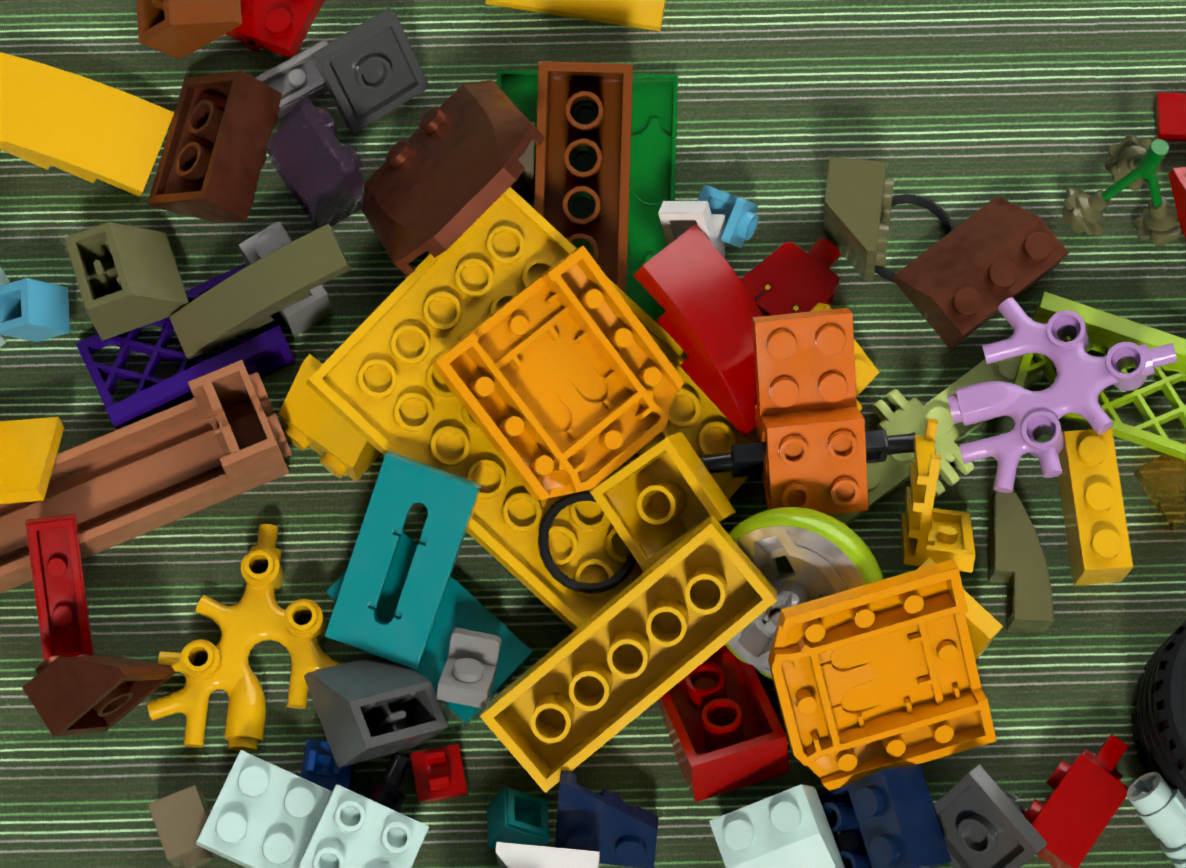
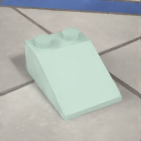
M801 784L709 821L726 868H845L815 787Z

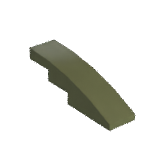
M328 223L241 269L204 292L169 318L185 356L190 361L274 321L272 314L312 296L310 289L350 271L351 268L333 228Z

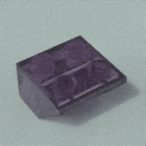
M306 97L297 104L266 144L273 167L314 227L318 229L328 223L332 227L362 209V189L365 187L366 181L359 171L363 166L355 150L349 143L342 146L334 135L338 132V129L330 114L325 108L317 111L310 99Z

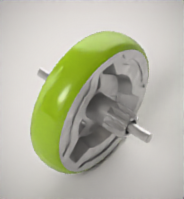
M781 507L765 510L745 519L728 534L777 590V602L728 641L725 646L738 660L753 665L756 673L772 679L768 658L781 609L818 599L819 595L825 597L883 580L881 569L873 553L865 542L847 525L834 517L816 510L802 507ZM786 556L794 570L793 573L780 576L775 558Z

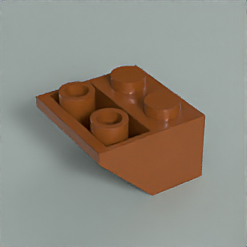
M136 0L139 43L179 60L242 25L240 0Z

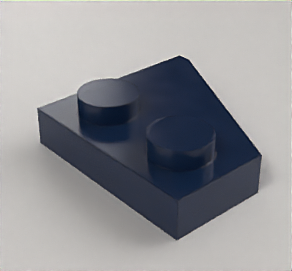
M561 770L555 847L600 852L599 864L654 868L659 817L639 806L626 804L621 797L605 789L600 794H597L577 784L576 774Z

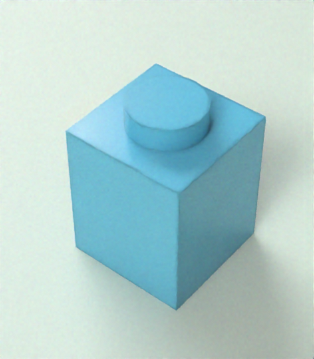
M24 278L0 286V335L39 342L70 333L68 287L30 278Z

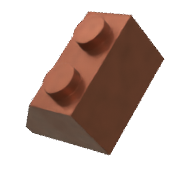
M81 654L75 657L55 655L38 665L35 669L37 675L22 688L53 737L100 733L108 731L176 672L171 665L111 655L88 656L87 654Z

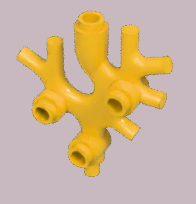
M259 525L257 546H252L250 552L244 556L241 562V573L247 584L240 601L235 605L227 606L203 595L196 606V613L214 621L219 626L222 635L220 642L215 646L210 641L199 639L188 643L181 653L160 651L158 663L171 665L175 672H180L185 676L186 683L182 689L170 695L146 702L148 712L152 721L175 713H183L187 720L183 744L186 747L203 748L209 697L215 690H224L228 694L229 699L224 739L228 740V749L240 752V750L247 753L257 752L258 744L263 743L266 700L262 686L249 666L248 657L256 644L272 640L279 642L288 650L291 656V674L287 707L306 709L308 686L304 675L308 672L342 665V663L326 655L319 645V641L326 633L327 622L316 602L310 599H298L293 601L285 610L276 601L275 592L283 584L284 571L280 564L282 551L276 548L278 527L275 525ZM261 564L268 565L265 572L261 574L254 573L257 566ZM304 614L312 616L307 624H297L300 616ZM208 655L205 664L194 666L198 656Z

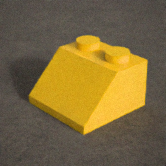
M309 354L303 361L278 413L285 429L283 433L286 439L298 449L305 451L309 446L322 457L319 462L336 477L342 478L346 474L358 482L381 453L306 384L312 374L323 364Z
M682 432L667 436L589 491L644 572L712 515L721 523L736 513Z

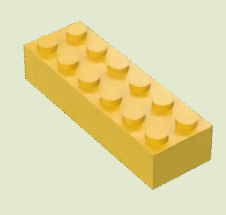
M712 515L488 702L480 718L546 793L560 781L561 770L573 771L777 602V590Z

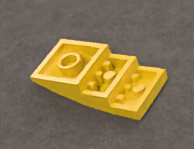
M0 52V150L46 170L51 165L93 184L96 179H99L140 197L175 112L92 79L36 61Z

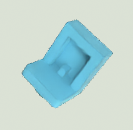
M704 184L698 201H708L711 214L725 215L726 227L721 241L742 248L744 241L750 240L756 230L758 215L755 213L758 205Z

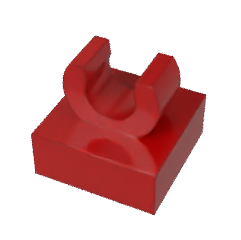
M459 744L410 753L420 805L468 795Z

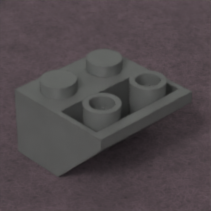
M375 656L308 672L304 675L338 769L419 747L448 728L431 681L414 669L385 658Z

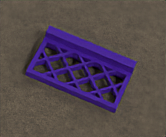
M244 263L187 290L186 294L189 303L247 267ZM169 317L103 341L97 333L76 343L116 430L195 398L189 387V381L240 360L243 361L248 375L258 372L261 379L295 363L287 340L275 319L266 324L269 329L268 331L251 339L240 336L225 343L220 354L209 359L196 357L189 361L185 353L166 349L174 332V327ZM150 325L163 327L156 346L136 341L141 329ZM108 345L121 348L113 366L95 362L91 353ZM131 351L151 355L143 374L123 369ZM162 358L182 363L178 373L164 380L153 377ZM101 374L108 376L106 382H104ZM118 379L138 383L134 395L120 402H114L111 395Z

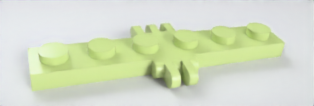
M1022 355L989 364L984 359L925 405L915 397L907 401L901 392L894 388L887 394V398L896 409L895 412L881 399L872 405L874 412L881 419V422L877 424L878 430H886L887 436L909 434L915 432L916 435L925 436L927 418L937 419L935 450L936 455H941L942 459L939 475L948 485L953 486L960 478L950 463L953 462L964 475L974 470L972 462H963L960 447L956 443L983 422L965 426L964 422L954 424L947 396L956 394V389L987 381L1013 383ZM1043 371L1026 377L1023 388L1028 389L1038 382L1044 374ZM914 452L887 455V459L884 462L867 463L869 509L910 479L909 467L910 461H915ZM939 479L935 497L945 492V488ZM866 511L829 516L848 526Z

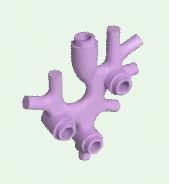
M1013 297L1006 299L999 305L998 310L1012 326L1013 334L1006 340L982 346L987 364L1024 354L1039 353L1052 360L1056 368V378L1049 388L1042 391L1027 390L1009 382L987 381L956 389V394L947 396L954 424L964 422V425L968 426L1001 416H1009L1014 421V427L1010 432L959 445L963 462L968 463L988 457L995 458L997 470L993 489L1002 493L1013 492L1017 466L1020 458L1026 453L1039 458L1044 478H1051L1062 474L1058 454L1064 446V435L1059 419L1069 413L1078 414L1087 420L1098 435L1103 434L1112 427L1114 422L1098 403V396L1101 391L1111 385L1124 391H1132L1141 387L1148 375L1155 374V367L1178 362L1173 343L1148 349L1147 343L1137 345L1132 342H1120L1108 351L1107 356H1091L1085 351L1088 347L1089 339L1085 322L1078 313L1070 310L1055 313L1047 324L1033 321L1027 316ZM1066 336H1075L1070 342L1062 341ZM1125 367L1135 368L1133 372L1128 374L1120 372ZM1042 435L1051 436L1047 442H1037V439Z

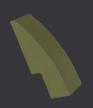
M993 482L988 491V583L1007 584L1006 631L1046 633L1054 622L1053 599L1047 563L1039 538L1014 489L1012 493L998 492L993 489Z

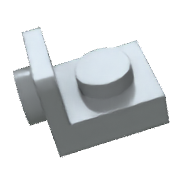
M454 628L451 634L448 659L438 682L436 699L485 709L496 679L501 638L497 635Z

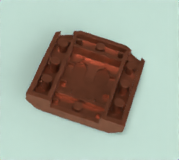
M492 80L462 84L440 108L433 107L421 118L418 125L419 129L407 141L401 140L397 142L387 153L386 162L365 182L362 212L392 262L406 276L415 271L410 262L426 251L434 258L446 251L518 179L525 169L518 159L527 149L531 140L540 146L545 139L512 100Z

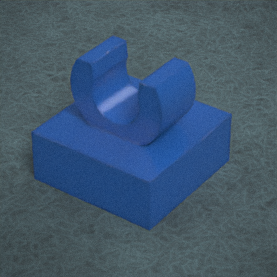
M307 739L301 777L332 792L336 784L351 790L355 764L338 769L328 741Z

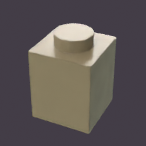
M196 785L148 803L166 858L175 867L183 865L184 868H196L213 859V852L196 845L199 835L210 815L205 797Z

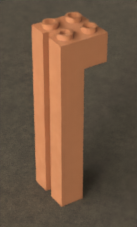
M242 360L188 382L195 398L57 454L44 501L0 504V594L33 580L25 521L28 519L76 514L81 557L85 559L289 474L284 458L291 456L292 452L259 373L255 372L248 375Z

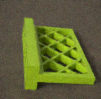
M1044 291L1032 320L1047 324L1049 319L1057 312L1070 310L1078 313L1085 322L1089 342L1085 350L1086 352L1094 350L1107 356L1108 351L1120 342H1132L1137 345L1147 343L1148 349L1173 343L1178 362L1155 367V374H1152L1156 380L1155 383L1139 390L1137 388L1127 391V395L1110 402L1105 393L1101 391L1098 396V403L1114 422L1111 427L1113 436L1186 461V444L1169 439L1161 427L1162 424L1179 417L1186 429V405L1183 404L1172 386L1180 381L1186 382V339ZM1066 336L1062 341L1070 342L1075 336ZM1039 353L1022 355L1013 384L1023 387L1026 377L1043 371L1050 385H1052L1056 378V372L1052 367L1054 366L1052 360ZM1034 356L1037 363L1030 366L1032 357ZM1125 367L1120 372L1128 374L1127 369L1132 367ZM1162 390L1174 410L1155 417L1143 397ZM1133 402L1145 422L1135 427L1124 424L1115 409ZM1069 413L1061 417L1062 419L1092 428L1087 420L1078 414Z

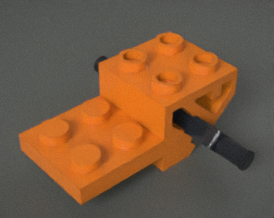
M849 308L752 317L757 405H754L757 443L733 445L730 452L700 454V460L710 474L731 471L732 477L762 475L767 510L781 507H802L827 515L869 511L867 463L884 462L887 459V455L914 452L913 443L916 433L887 436L886 430L865 432V418L857 408L852 311Z

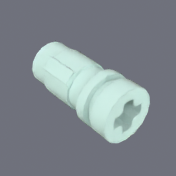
M1158 772L1147 773L1132 783L1127 791V798L1136 808L1137 814L1151 832L1161 840L1160 848L1170 858L1176 868H1186V799L1178 789L1174 790L1169 786Z

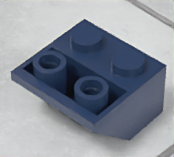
M920 764L882 769L819 796L845 868H935L952 861Z

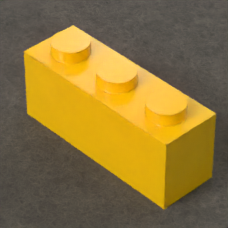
M1112 428L1100 435L1094 429L1064 431V446L1058 454L1062 468V474L1058 475V483L1073 586L1122 582L1132 570L1133 562Z

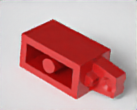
M1113 734L1105 740L1096 755L1085 749L1070 764L1062 759L1046 781V784L1053 788L1043 804L1034 799L1024 814V817L1048 843L1036 855L1054 868H1078L1127 796L1129 787L1120 781L1123 775L1115 770L1114 767L1128 748V745Z

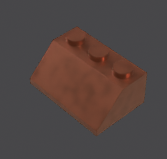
M242 70L185 78L148 204L155 208L216 223L246 221L254 203V192L259 174L266 161V150L271 132L278 119V108L282 93Z
M996 196L896 273L891 279L951 350L1000 312L998 307L1003 301L1010 297L1014 299L1019 297L1051 272L1069 252L1040 217L1000 196Z

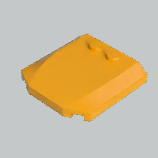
M584 245L548 269L431 363L535 501L591 490L664 430L670 417L668 411L678 391H681L685 382Z
M953 559L781 609L768 663L789 744L794 756L804 766H808L829 791L845 786L882 769L918 765L997 741L988 699L981 687L965 613L968 612L960 572Z

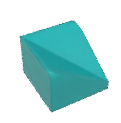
M504 786L487 808L488 847L496 849V842L545 846L549 841L548 800Z

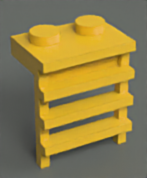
M927 418L925 436L915 435L914 437L915 461H910V487H906L905 491L906 513H902L900 521L903 564L921 566L929 557L936 564L953 559L959 571L972 573L976 555L970 512L933 508L942 459L941 455H936L935 450L937 419Z

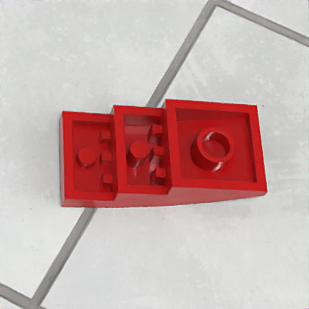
M695 224L646 262L633 276L666 311L657 322L689 356L680 367L745 437L756 427L754 405H757L752 317H761L763 314L726 259Z

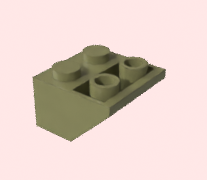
M830 156L824 203V233L864 280L874 281L875 266L885 267L894 179L885 178L887 162Z
M107 222L64 237L85 310L102 341L166 319L189 304L166 232Z

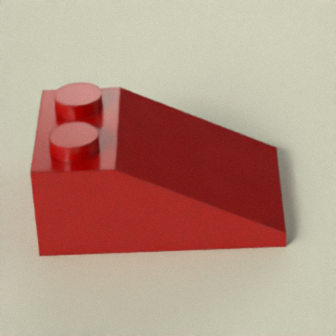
M725 645L657 700L678 764L695 803L789 773L786 734L753 665L738 660Z

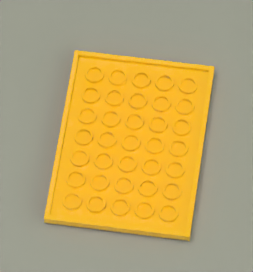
M509 187L446 251L435 258L429 254L414 269L415 271L312 374L306 384L384 456L388 451H392L482 484L466 532L574 631L643 574L644 571L636 561L633 570L619 585L605 592L592 594L576 592L564 587L555 580L545 568L540 556L538 546L539 528L549 508L566 495L535 501L431 365L449 347L548 269L577 249L517 192ZM610 280L685 382L681 391H678L668 411L670 417L664 430L602 482L667 436L679 432L683 433L699 458L700 454L730 452L733 445L757 443L756 427L745 437L680 367L689 357L658 323ZM731 471L711 473V476L728 500L749 477H732ZM581 501L568 505L558 513L549 530V551L554 563L565 575L579 582L598 583L611 578L622 568L629 553V549L597 502Z

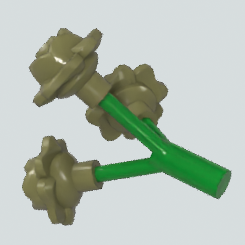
M1129 134L1120 144L1111 145L1108 153L1112 158L1105 162V169L1113 175L1114 184L1105 191L1098 190L1093 195L1086 194L1082 189L1075 190L1070 187L1066 190L1067 199L1064 200L1065 206L1063 207L1062 216L1065 223L1069 224L1072 230L1078 234L1085 232L1088 235L1095 234L1096 236H1101L1104 233L1103 225L1106 223L1102 210L1111 204L1110 199L1126 187L1133 191H1138L1144 183L1148 182L1151 200L1148 203L1149 208L1144 209L1142 217L1136 218L1133 222L1134 227L1138 230L1139 240H1149L1159 247L1169 242H1176L1182 236V228L1177 210L1171 203H1167L1165 198L1161 197L1157 179V169L1169 151L1167 142L1162 139L1151 141L1149 138H1142L1138 141L1135 135Z

